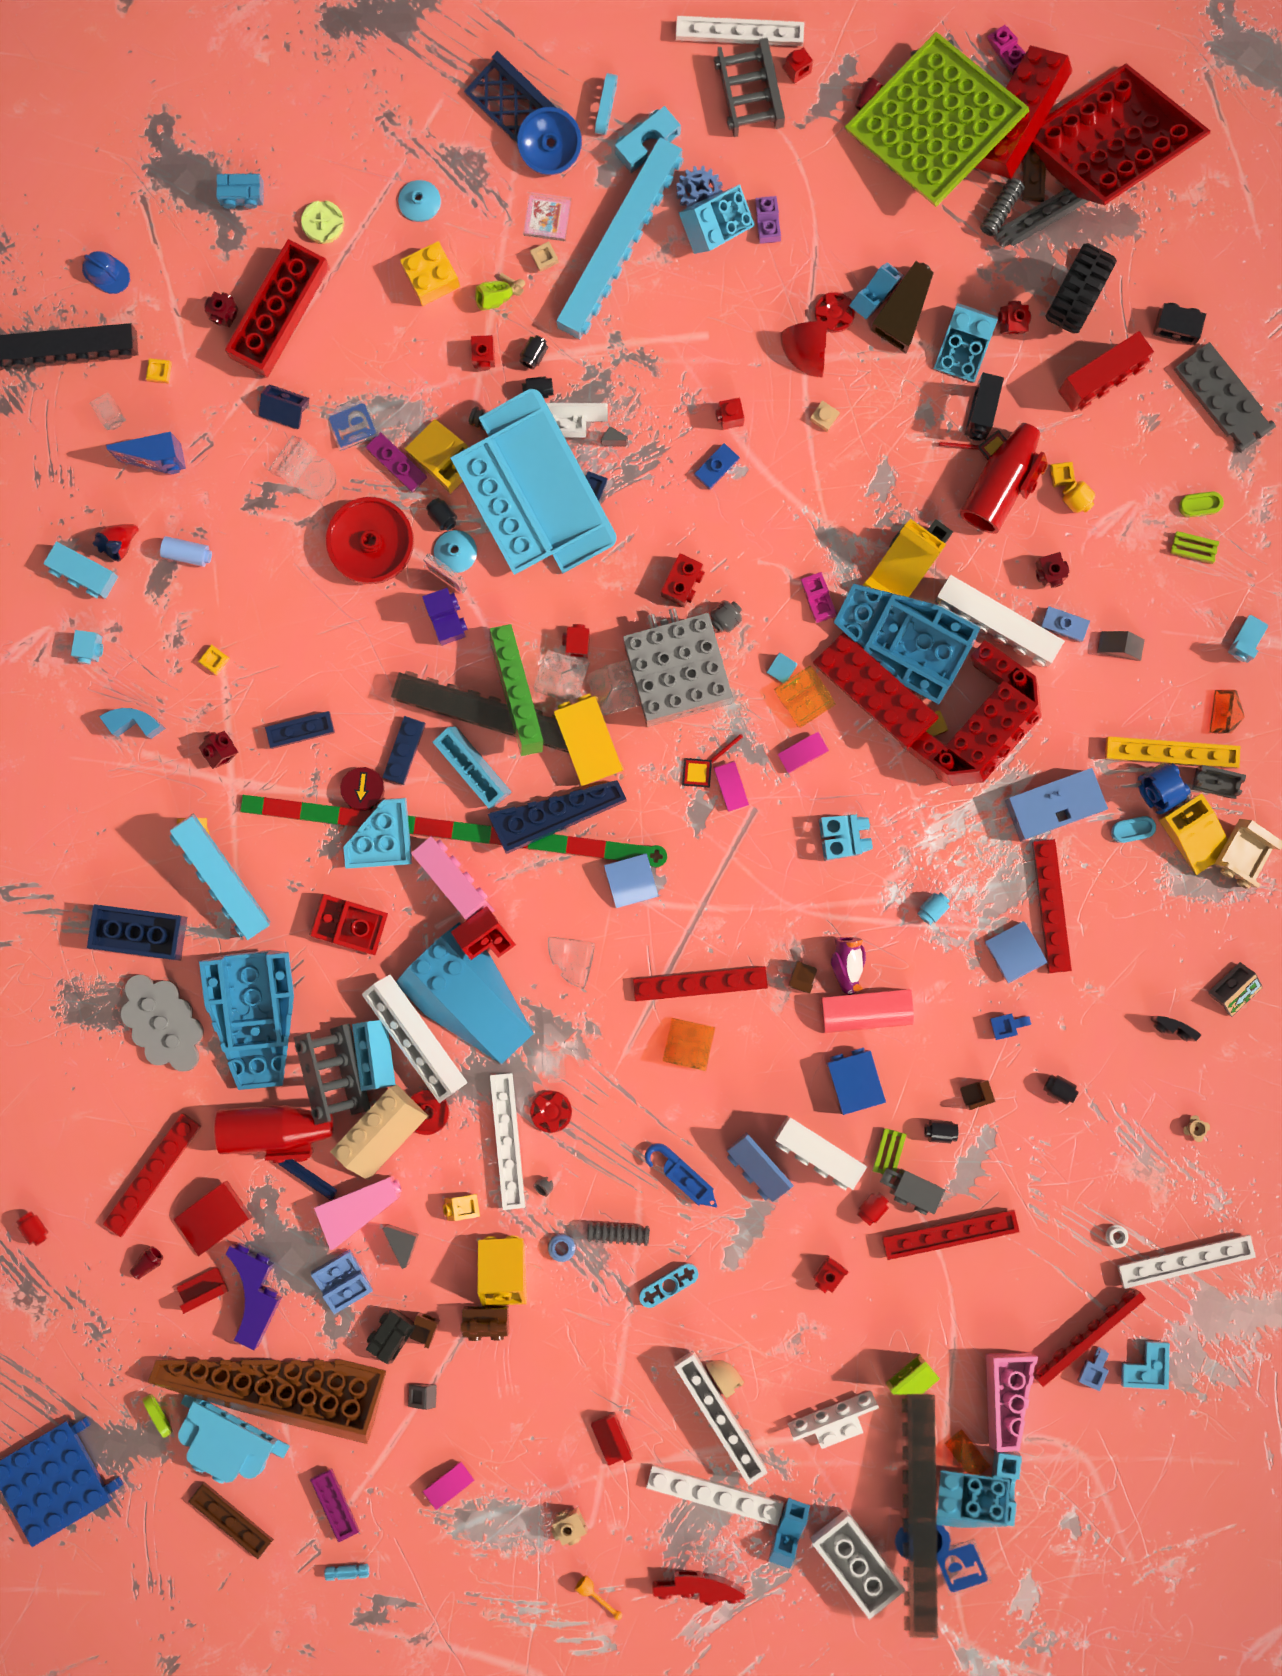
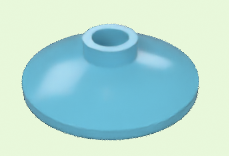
M415 180L402 188L398 204L402 214L407 219L414 222H424L430 220L438 213L441 206V197L438 189L432 183L425 180ZM416 196H422L421 200H415Z
M459 530L448 531L436 541L434 557L437 564L443 570L449 573H461L468 570L474 564L477 557V547L473 538L467 533ZM458 547L459 550L457 553H452L451 548Z

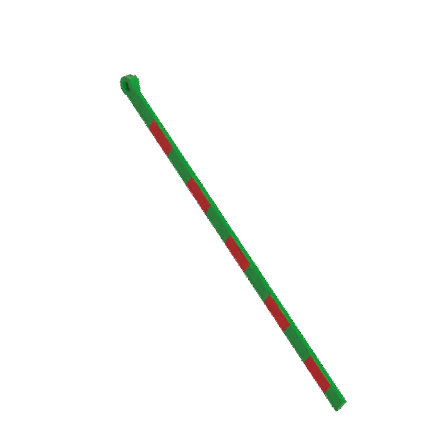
M250 795L242 796L240 810L242 813L361 827L374 812ZM408 816L410 834L502 846L493 826ZM556 834L549 835L522 847L524 849L618 861L647 854L650 866L654 868H660L667 861V852L659 845L650 847ZM655 851H659V854L663 855V858L659 859L658 863H655L654 859L650 858V855L654 854Z

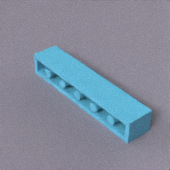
M193 813L172 827L170 839L175 846H181L185 852L182 855L189 865L193 863L198 871L195 873L202 883L206 882L211 888L208 890L215 901L219 900L223 905L221 910L228 919H233L236 924L234 928L239 936H245L249 940L270 926L271 921L196 815Z

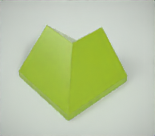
M919 1354L890 1378L886 1385L893 1395L923 1394L940 1378Z

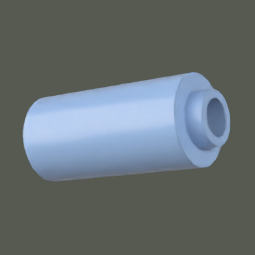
M165 536L161 543L160 556L205 567L207 563L211 562L212 551L209 550L208 545Z

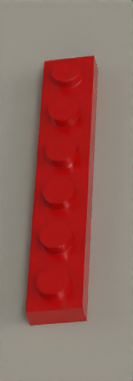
M1056 840L1033 841L1032 848L1048 974L1072 971Z
M766 966L633 979L635 1002L768 989Z
M184 1113L180 1115L105 1220L104 1226L119 1237L124 1236L201 1128L200 1124Z
M1012 1209L884 1236L882 1240L887 1260L1019 1233L1020 1231L1015 1210Z
M1137 1289L1129 1290L1121 1297L1122 1301L1117 1305L1109 1306L1104 1311L1105 1315L1101 1319L1093 1320L1087 1326V1331L1082 1335L1077 1334L1070 1340L1071 1344L1066 1349H1059L1053 1355L1054 1359L1048 1364L1043 1363L1036 1369L1034 1378L1042 1387L1047 1385L1146 1300L1145 1296Z

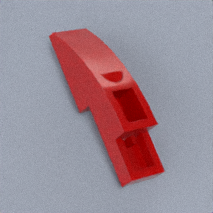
M675 1570V1580L653 1581V1597H658L660 1600L670 1599L674 1595H681L682 1598H691L695 1594H699L700 1603L708 1606L716 1605L719 1601L736 1604L740 1603L741 1600H745V1590L743 1587L712 1573Z

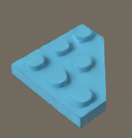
M406 798L384 799L353 837L344 845L345 869L412 864Z

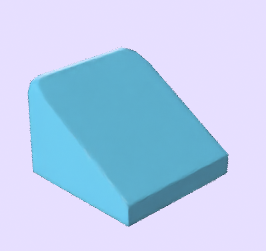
M779 652L767 673L783 684H786L798 664Z

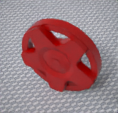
M838 292L825 294L816 304V321H821L820 317L825 318L828 332L837 333L846 330L853 323L855 317V310L850 307L852 300ZM825 301L826 305L820 306L821 303ZM849 308H851V315L847 312ZM839 322L845 324L841 327H836Z
M543 1092L534 1099L531 1105V1119L534 1125L541 1131L547 1133L559 1132L571 1120V1103L560 1092ZM553 1094V1097L550 1100H547L543 1097L545 1095ZM563 1099L567 1103L568 1109L562 1107ZM537 1105L539 1112L534 1115V1108ZM562 1119H567L566 1122L561 1127H559V1121ZM547 1123L549 1129H546L539 1124Z

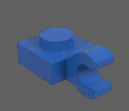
M1012 1013L990 1018L995 1040L1018 1035L1016 1028L1032 1025L1029 1016L1014 1019Z

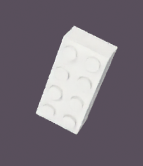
M788 1115L774 1136V1139L777 1141L775 1145L786 1153H789L790 1150L796 1153L795 1158L806 1166L810 1162L815 1166L814 1170L823 1177L832 1176L834 1178L832 1182L845 1191L848 1187L852 1190L855 1188L867 1168L866 1165Z
M847 1509L811 1536L813 1546L869 1620L906 1591L903 1583Z

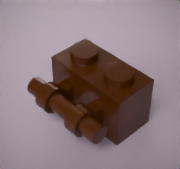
M464 1306L461 1323L462 1337H468V1341H480L482 1337H491V1340L494 1341L504 1340V1337L509 1335V1306Z

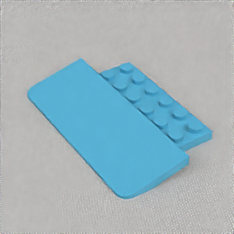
M526 390L479 417L489 437L452 456L451 460L514 575L550 555H553L561 572L565 573L611 548L616 543L617 537L613 527L543 396L538 390Z

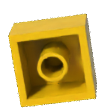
M439 241L400 260L403 270L422 306L460 288L458 277Z

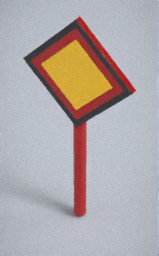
M997 430L980 445L939 442V446L980 450L986 459L989 460L990 456L1006 438Z
M738 735L710 760L684 758L682 786L710 788L712 763L742 739L743 735Z

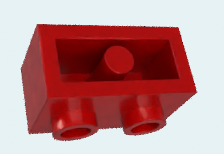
M679 553L661 591V597L685 607L687 602L691 603L696 593L693 590L696 582L700 584L705 574L702 571L703 563Z

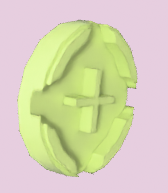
M330 201L312 202L305 208L301 217L304 233L308 239L315 243H331L339 238L343 232L345 223L343 214L338 206Z

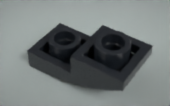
M1153 1016L1151 1018L1155 1023L1154 1027L1162 1034H1173L1177 1030L1176 1034L1186 1042L1188 1040L1196 1042L1202 1035L1181 1021L1163 1016Z

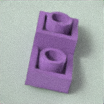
M777 196L755 198L759 243L781 242Z

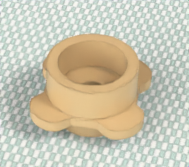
M1193 1115L1190 1117L1189 1124L1183 1128V1132L1185 1135L1192 1136L1196 1142H1201L1207 1131L1210 1130V1125L1199 1120L1198 1116Z

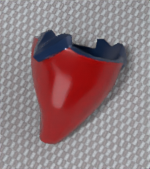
M118 524L106 527L95 534L93 545L97 546L100 553L104 551L111 559L119 562L128 553L132 538L139 531V528L134 524Z

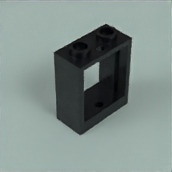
M982 373L975 388L964 434L969 436L970 439L975 441L986 440L991 431L1004 377Z

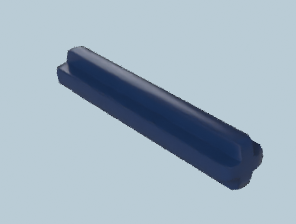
M293 1159L278 1163L285 1170L329 1200H332L336 1195L337 1189Z

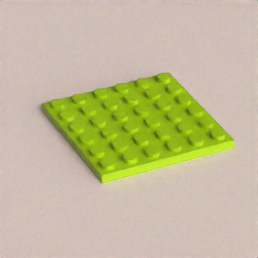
M935 32L845 126V129L932 205L937 207L1029 112V107L938 32Z

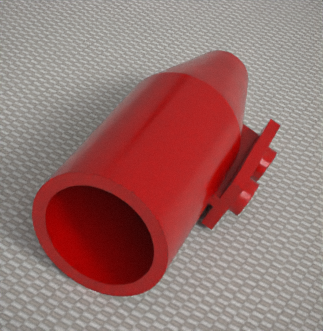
M1021 423L990 456L960 510V515L966 522L984 532L997 534L1019 494H1022V498L1027 499L1029 494L1035 491L1038 483L1037 479L1040 474L1043 475L1048 466L1045 453H1036L1041 432L1035 426Z
M286 1105L219 1109L215 1118L217 1151L220 1155L266 1152L265 1161L272 1160V1163H282L288 1159H294L295 1162H303L308 1160L313 1153L311 1143L333 1136V1117L330 1114L332 1121L315 1125L311 1110Z

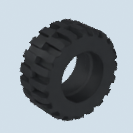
M1089 243L1083 244L1045 316L1047 321L1073 334L1079 333L1117 262L1115 256Z

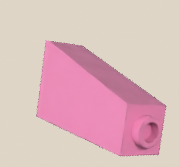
M393 1176L314 1208L330 1250L338 1247L401 1197L399 1193L402 1192L398 1179L394 1180Z

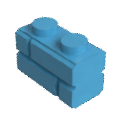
M217 174L216 197L219 204L224 208L234 209L236 206H244L249 209H255L257 205H264V182L260 174Z

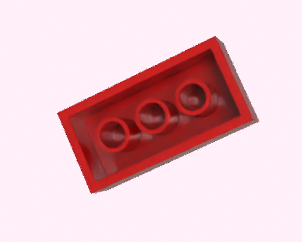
M1138 331L1068 376L1058 392L1072 412L1077 409L1082 411L1092 404L1091 401L1094 398L1098 397V399H1101L1110 392L1109 389L1114 385L1119 387L1128 380L1127 378L1131 374L1136 376L1145 370V366L1151 362L1150 357L1153 355L1154 350L1142 333Z

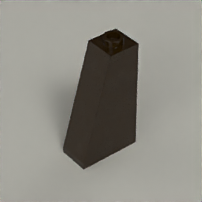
M918 261L914 262L871 327L872 332L904 353L909 351L934 274L927 264L919 263Z

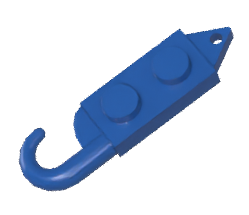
M656 1143L647 1148L645 1160L649 1167L653 1166L650 1158L651 1154L655 1151L661 1152L668 1159L664 1165L665 1175L698 1206L702 1204L717 1208L713 1194L714 1188L668 1146Z

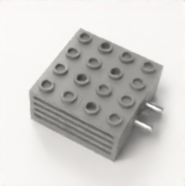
M673 608V613L669 609L672 623H668L667 619L660 620L661 626H658L655 614H651V616H647L651 629L623 636L625 650L647 728L732 704L733 695L709 613L679 621L676 608Z

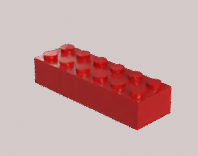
M1032 45L1029 46L1006 86L1008 91L1029 107V112L981 160L975 169L1012 179L1073 72L1068 55Z
M287 239L225 348L230 359L266 378L269 377L330 269L326 258Z

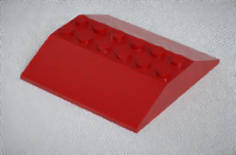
M1125 63L1049 114L1030 146L1038 154L1040 160L1044 162L1050 174L1079 198L1105 206L1208 136L1211 130Z

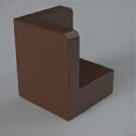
M796 961L788 987L810 994L817 969Z
M982 1080L960 1088L966 1109L968 1110L995 1102L988 1080Z
M419 1312L414 1321V1324L417 1326L411 1333L410 1339L425 1344L424 1347L429 1349L440 1320Z

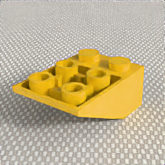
M434 419L405 450L450 494L463 482L451 457L469 447Z
M1202 793L1194 796L1159 819V822L1195 875H1198L1216 862L1228 840L1214 810Z

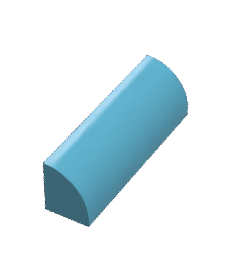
M456 726L448 727L433 741V744L488 808L494 807L512 793Z

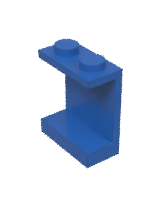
M864 1047L852 1050V1055L843 1057V1054L830 1057L831 1061L826 1062L830 1070L842 1115L886 1103L871 1050L865 1051Z

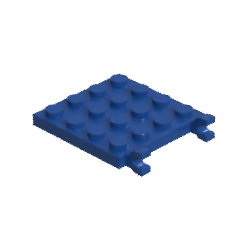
M87 1417L74 1425L71 1424L70 1420H67L0 1460V1490L31 1547L36 1546L113 1499L110 1493L124 1485L120 1476L108 1484H104L77 1433L91 1425Z

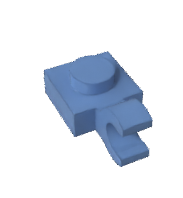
M1097 1347L1093 1362L1086 1359L1077 1379L1078 1382L1095 1390H1101L1109 1372L1107 1368L1103 1367L1109 1355L1106 1352L1107 1350Z

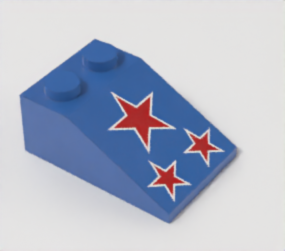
M172 432L106 445L107 450L119 462L168 474H177L180 470L186 469L182 445Z

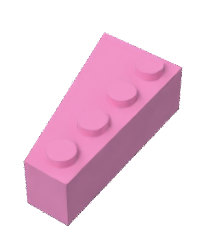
M431 836L411 853L466 920L486 906H488L492 913L495 911L486 901L488 897L480 887L476 889L472 884L475 880L467 871L463 873L458 868L461 866L460 862L454 855L451 857L447 855L445 851L448 848L440 839L436 842Z
M1030 1352L986 1354L989 1447L996 1452L1020 1451L1025 1425L1024 1417L1026 1408L1029 1405L1030 1399L1028 1397L1030 1387L1033 1385L1034 1367L1038 1356Z

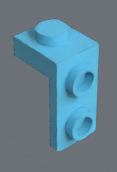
M1249 615L1228 653L1241 662L1248 663L1253 660L1258 653L1256 647L1267 630L1268 624Z

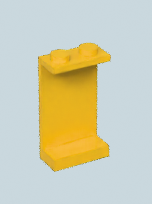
M910 519L863 586L909 597L946 544Z
M591 694L579 697V702L572 705L570 701L558 705L559 710L554 711L582 786L624 770L597 702L598 698L597 696L591 697Z

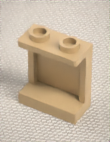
M1239 819L1214 865L1221 869L1220 873L1237 879V884L1246 889L1250 887L1259 888L1261 884L1256 879L1272 850L1282 849V840L1253 820Z

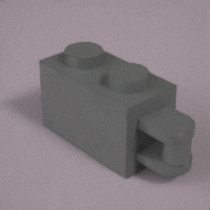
M886 1168L880 1180L881 1183L891 1187L890 1193L895 1196V1201L905 1206L909 1202L915 1205L914 1210L924 1215H927V1212L935 1214L945 1192V1189L902 1168L899 1173ZM892 1176H897L894 1184H891Z

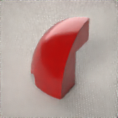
M827 321L804 322L784 329L781 333V344L788 360L801 372L823 378Z

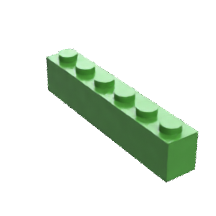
M508 624L490 628V644L520 755L526 756L543 752V737L512 625Z

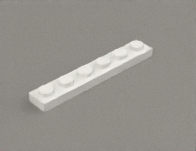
M677 16L676 40L759 44V39L768 37L769 45L803 46L805 22Z
M513 1073L490 1075L503 1210L525 1208Z
M1247 1234L1120 1264L1117 1267L1122 1287L1126 1289L1256 1258L1251 1235Z
M652 1464L646 1489L776 1526L779 1524L784 1505L783 1501L654 1464Z

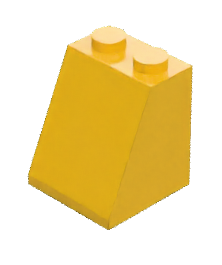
M512 1235L507 1236L506 1239H497L490 1236L485 1237L484 1240H478V1295L482 1306L527 1304L525 1244L523 1238Z

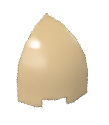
M716 1360L706 1363L710 1374L726 1399L735 1393L736 1388L744 1384L738 1371L731 1364Z

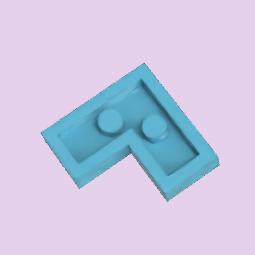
M1145 1341L1144 1364L1122 1363L1121 1386L1126 1388L1169 1390L1170 1343Z

